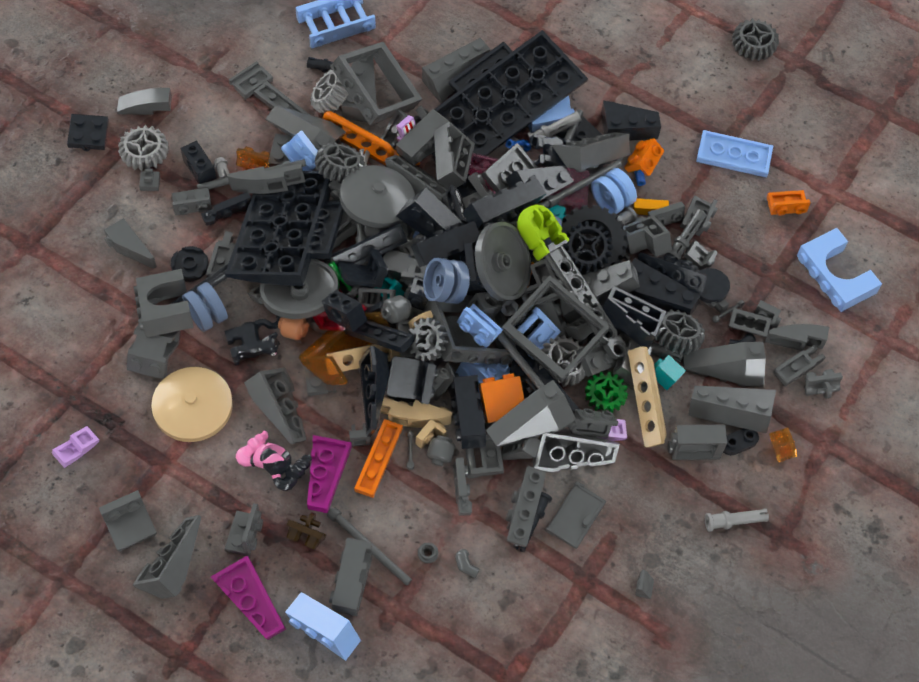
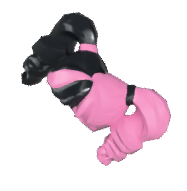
M263 431L261 434H257L254 438L249 439L247 445L237 451L236 459L239 465L243 467L257 466L264 468L272 475L277 489L282 491L292 490L298 479L305 475V470L309 468L310 461L312 460L311 455H304L294 465H291V455L283 447L269 442L265 444L268 439L267 431ZM285 473L286 476L284 479H281V475Z

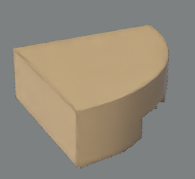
M431 310L411 319L408 322L409 327L414 329V322H419L420 318H433Z

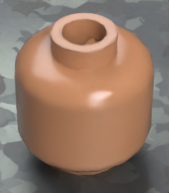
M281 317L278 328L283 337L300 340L306 336L309 324L305 318L288 319Z

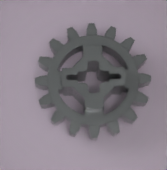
M420 318L419 322H414L415 328L409 329L415 339L409 346L413 348L410 353L416 354L415 358L422 359V361H435L436 357L442 356L441 350L446 351L444 343L449 342L445 340L448 332H443L445 325H440L439 320Z

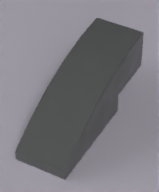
M152 88L121 96L118 100L117 114L153 115L154 111H170L172 101L170 88Z
M813 324L781 326L770 329L765 342L803 351L805 345L811 347L815 345L817 348L823 349L828 338L829 327Z

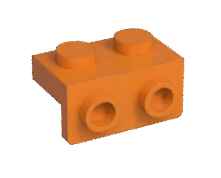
M655 138L638 142L634 152L627 159L628 162L624 167L628 173L641 170L646 176H650L663 155L664 149Z
M804 190L771 192L767 194L771 215L806 213L811 204L809 199L806 200Z

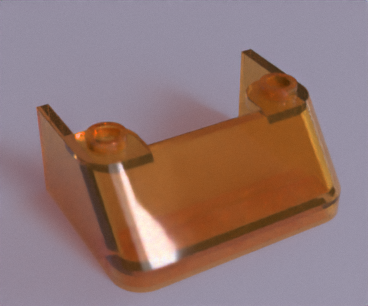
M381 312L365 313L368 321L390 327ZM327 330L300 354L299 360L303 366L325 384L346 385L348 381L334 357L326 355L372 345L373 343L346 335L344 330Z

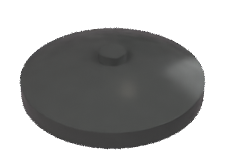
M384 166L359 167L360 170L354 169L355 173L350 172L349 176L343 179L339 197L344 211L358 223L373 228H389L402 223L403 221L397 218L396 215L406 202L415 196L412 185L402 174Z
M497 222L486 226L481 231L475 248V262L480 281L486 291L497 300L509 301L517 299L524 294L531 278V257L528 246L517 228L507 222Z
M311 259L303 286L260 284L261 299L265 307L273 314L288 319H304L324 312L322 300L335 290L339 291L338 279L334 270L326 263L316 259Z

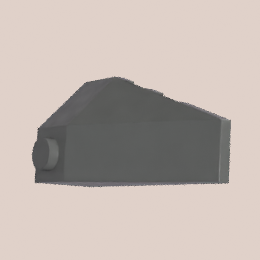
M741 342L698 349L694 354L689 353L685 355L683 353V365L686 372L705 377L712 376L719 378L723 382L737 383L741 387H764L766 357L763 342Z
M554 380L533 392L487 428L486 433L495 446L500 447L520 442L521 439L533 436L535 438L548 432L555 433L561 431L575 422L576 418L565 395Z
M565 428L555 433L548 432L536 437L540 440L537 456L533 458V468L547 472H558L560 469L571 468L572 470L578 469L580 466L615 463L620 444L594 436L571 434L569 429Z

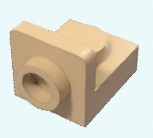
M431 419L416 436V445L422 449L426 444L429 445L431 439L435 438V436L441 435L446 437L447 431L445 427Z

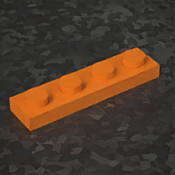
M386 419L383 420L355 485V492L374 498L403 430V425Z

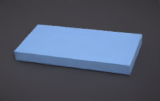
M703 130L696 162L767 178L773 145Z

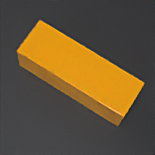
M637 198L636 202L633 203V210L638 215H648L650 211L669 206V201Z

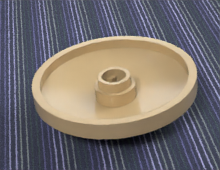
M187 367L169 374L159 383L152 397V413L158 427L169 437L183 442L202 441L217 434L228 422L233 408L231 391L226 381L214 371L202 367Z

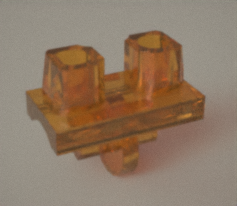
M247 146L244 149L238 148L236 150V166L244 167L245 170L263 166L264 168L269 167V152L262 151L257 153Z

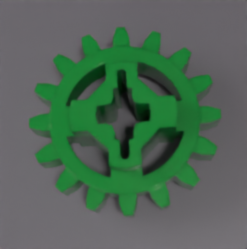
M600 372L599 377L593 375L592 380H588L585 388V393H587L585 399L590 400L589 406H596L595 411H598L600 408L602 411L609 410V412L613 413L614 408L619 411L621 405H625L628 387L623 385V379L617 380V374L612 377L610 372L607 373V376Z

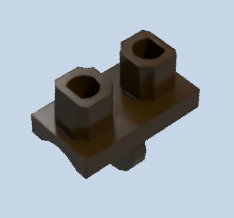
M313 512L308 517L301 515L300 521L305 522V525L293 520H288L287 526H289L287 538L298 542L302 532L308 534L304 545L312 549H316L320 541L325 540L327 534L312 529V526L319 528L321 522L315 520L316 513Z

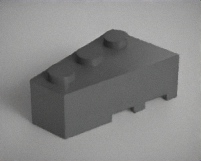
M432 109L396 144L397 154L412 166L421 162L424 158L435 152L434 131L449 121Z
M449 121L434 131L437 181L447 190L450 185H454L457 188L466 183L475 145Z
M352 538L346 539L345 548L340 558V570L337 571L334 583H336L335 591L331 592L329 599L333 611L358 616L373 558L372 543Z

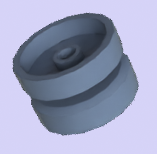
M443 258L432 259L424 273L423 288L426 298L430 301L450 304L462 302L467 295L470 281L467 265L463 261Z
M208 282L199 285L197 293L190 290L182 295L183 301H188L193 321L202 332L211 329L213 321L220 324L228 319L221 299Z

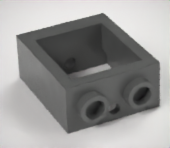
M676 425L674 433H671V441H668V453H671L672 460H720L727 445L725 425Z

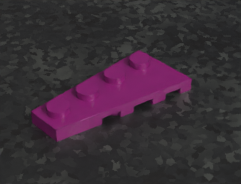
M313 435L307 507L309 510L328 513L352 449V443Z
M248 556L211 576L213 581L267 640L286 630Z

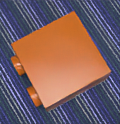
M514 373L502 375L503 379L496 381L494 377L483 379V383L478 384L485 423L498 421L524 400L520 376L514 377Z

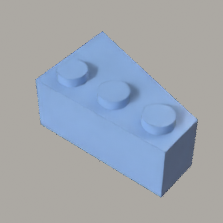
M302 592L285 612L290 619L289 623L296 629L301 628L309 637L316 639L345 661L361 641L348 619Z

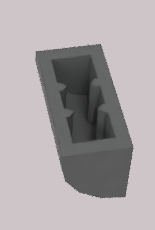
M734 308L728 327L766 338L772 318Z

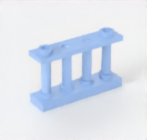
M317 0L296 7L298 22L306 21L312 33L309 35L311 49L375 29V15L366 16L361 6L363 0ZM355 7L360 19L350 21L345 9ZM339 12L344 24L334 26L329 14ZM322 16L328 29L319 32L313 19Z

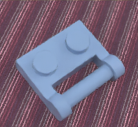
M535 307L532 310V314L517 330L524 334L539 318L542 322L527 338L541 350L544 348V343H550V338L555 339L561 331L538 307Z

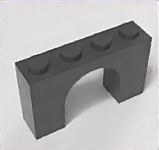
M182 269L136 278L137 286L133 287L136 296L140 330L145 331L146 338L194 328L188 301L169 305H155L162 300L179 297L187 292Z

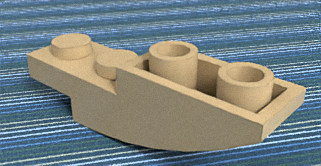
M384 395L381 413L387 414L389 421L405 427L424 428L431 419L434 422L441 423L443 426L452 423L453 412L449 409L436 407L430 403L422 404L418 400H415L413 406H410L404 401L397 402Z

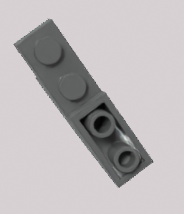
M301 163L266 171L263 166L227 174L231 189L243 193L264 194L288 191L287 186L305 182Z

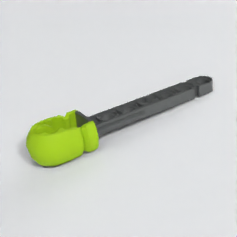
M533 205L525 208L519 215L517 226L523 240L529 249L533 250L534 257L537 261L545 257L559 280L564 284V288L575 292L579 297V301L584 304L583 299H588L586 303L593 307V312L604 317V320L610 326V338L604 336L600 340L604 344L603 348L610 358L614 360L624 357L627 351L626 344L620 336H617V330L565 250L564 245L569 241L566 233H562V227L553 213L542 205ZM550 237V240L553 243L549 244L548 246H545L543 240ZM561 263H565L568 266V272H564L561 269ZM572 279L578 282V289L571 285ZM588 322L589 326L596 335L599 332V330H597L592 324ZM614 345L619 346L621 349L620 355L614 352Z

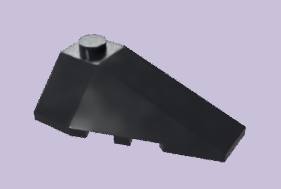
M370 346L359 361L367 437H371L377 429L391 365L388 362V354L375 346Z

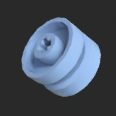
M619 168L610 170L591 184L595 201L602 210L604 207L609 209L608 213L611 215L619 213L637 200V193L633 182Z

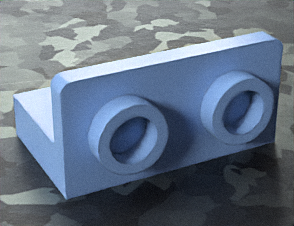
M303 131L298 132L289 142L281 147V150L291 162L305 159L306 166L302 167L303 171H312L316 168L315 157L317 149Z

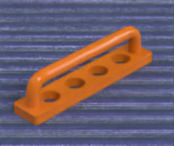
M332 111L324 113L322 119L331 121L346 131L340 141L356 148L358 151L364 149V154L368 150L370 152L369 157L385 166L386 158L398 155L397 151L385 140ZM355 134L356 137L354 139L347 138V135ZM363 142H370L371 146L363 147L361 144ZM379 150H384L386 154L380 156L376 152Z

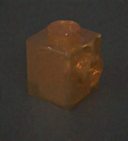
M788 427L769 433L771 446L778 462L797 457L795 442Z

